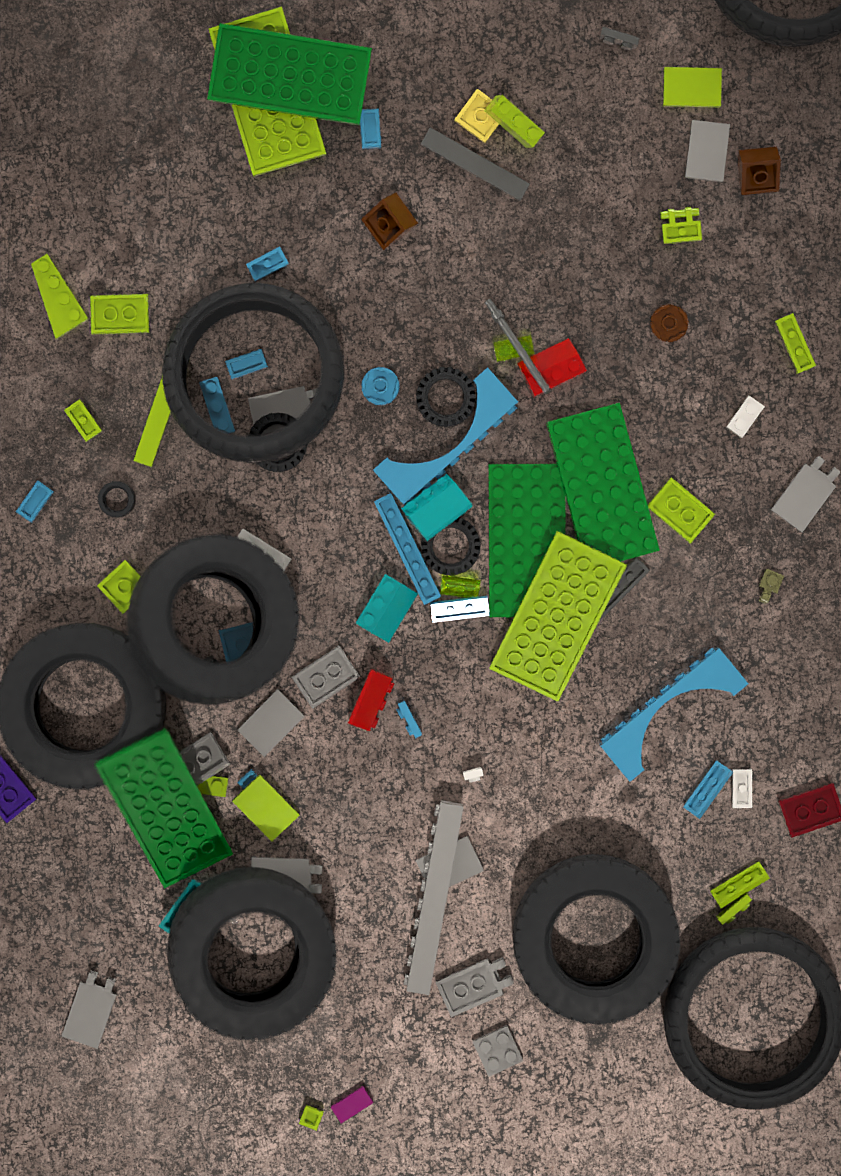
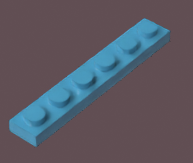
M390 493L374 501L423 604L425 605L440 598L441 595L392 494Z

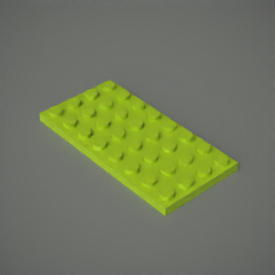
M282 7L225 23L290 35ZM219 26L209 28L214 49L216 48ZM232 105L253 177L327 155L316 118Z
M557 531L489 669L558 702L627 564Z

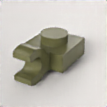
M765 569L758 586L763 588L759 599L760 602L768 604L771 593H778L784 575Z

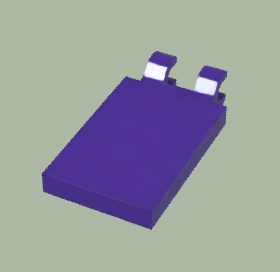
M0 754V816L8 823L33 803L37 797Z

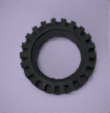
M439 367V369H434L427 373L420 381L416 394L417 406L422 416L429 423L444 428L453 427L464 422L473 411L476 400L472 381L465 373L452 367ZM440 380H452L463 391L464 402L461 408L453 414H439L429 404V390L433 384Z
M269 413L255 422L248 436H261L266 428L276 424L287 427L297 419L285 413ZM308 445L284 460L259 462L257 464L261 468L272 472L288 471L302 461Z
M458 517L444 528H456L462 531L468 539L469 549L467 555L460 562L448 564L440 561L433 551L435 536L428 541L422 537L421 551L423 558L430 568L440 574L452 576L464 573L475 564L480 554L481 543L476 529L470 522L461 517Z

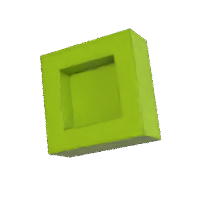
M306 1104L299 1124L317 1131L324 1111Z

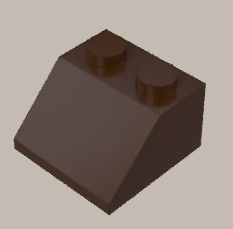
M777 146L738 151L741 195L779 192L781 158Z
M397 193L382 199L361 219L383 250L408 234L419 224Z

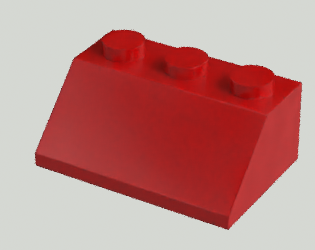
M569 338L530 357L550 389L560 386L587 371ZM524 362L517 363L533 398L543 394L544 392Z
M371 669L348 724L370 731L371 727L375 729L379 720L376 715L379 710L383 711L387 700H384L386 692L391 693L394 683L391 682L392 677Z

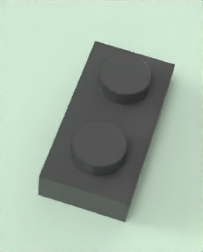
M603 27L599 39H602L604 43L609 45L619 44L625 50H636L640 38Z

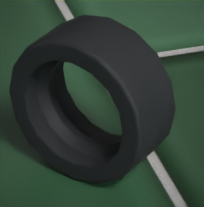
M112 481L105 484L98 495V504L101 510L106 515L114 518L128 515L136 503L133 489L128 484L120 481ZM114 488L124 490L128 496L127 506L120 511L111 510L106 504V495Z

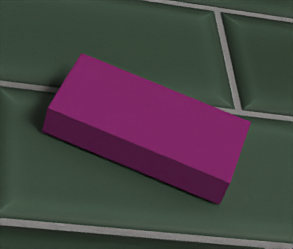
M364 1086L332 1105L331 1109L342 1124L373 1104V1100Z

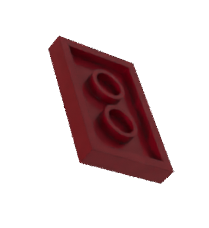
M834 783L778 801L790 838L841 821V804Z

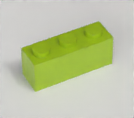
M496 95L484 110L526 148H533L545 133L503 95Z

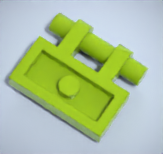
M685 207L683 210L668 209L667 211L660 212L661 219L669 220V224L661 225L663 244L701 241L700 220L693 221L692 216H699V208L691 209V207ZM685 217L686 222L676 223L675 218Z

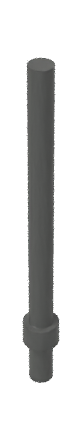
M488 299L485 304L492 313L491 317L494 322L499 324L544 394H548L551 391L550 387L505 321L504 314L500 309H497L491 299Z

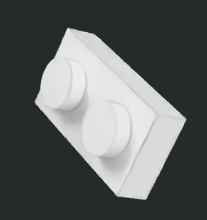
M748 396L726 428L740 438H743L765 406L751 396Z
M732 769V808H752V769Z

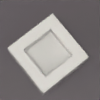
M481 767L463 771L464 779L469 780V783L479 781L480 776H484Z

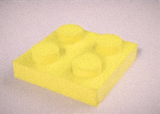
M477 89L454 121L483 143H486L499 124L484 111L492 99Z

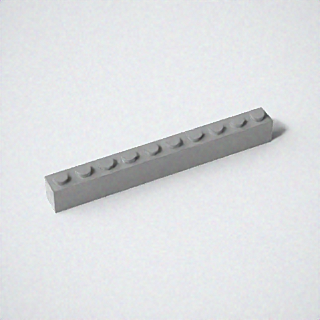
M441 800L440 805L436 804L434 816H438L437 823L432 824L431 830L434 840L433 843L429 842L427 853L431 854L430 861H426L424 868L427 878L422 880L421 891L424 892L423 899L419 898L417 910H421L420 917L415 918L414 929H417L416 936H412L410 946L414 950L413 955L408 956L407 962L410 972L409 974L405 973L404 985H407L408 992L430 994L464 807L460 803Z

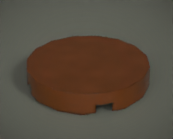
M667 304L660 306L654 311L650 320V328L658 340L672 343L685 335L689 321L687 314L682 308Z

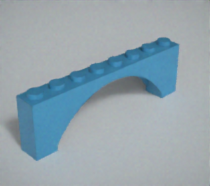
M488 367L473 380L477 392L475 417L469 432L456 448L438 459L424 463H399L386 458L373 469L374 473L403 505L417 497L416 494L420 490L423 491L432 485L430 483L435 477L439 479L446 473L444 469L449 464L454 466L460 460L458 457L463 452L467 454L475 447L473 443L477 439L482 441L489 434L487 432L492 426L496 428L503 422L501 418L506 413L511 415L517 409L515 405L518 401Z
M712 647L704 654L705 658L700 662L696 660L689 666L690 670L686 674L684 672L680 673L674 679L676 681L671 686L667 684L659 691L661 694L657 698L651 697L645 702L646 707L641 711L640 709L634 711L630 715L631 719L628 722L622 721L615 727L617 731L612 735L608 733L600 740L602 743L599 746L629 782L645 770L642 767L641 761L644 734L652 717L662 705L673 697L691 690L717 689L727 691L732 696H735L748 685V682L720 648L714 650Z

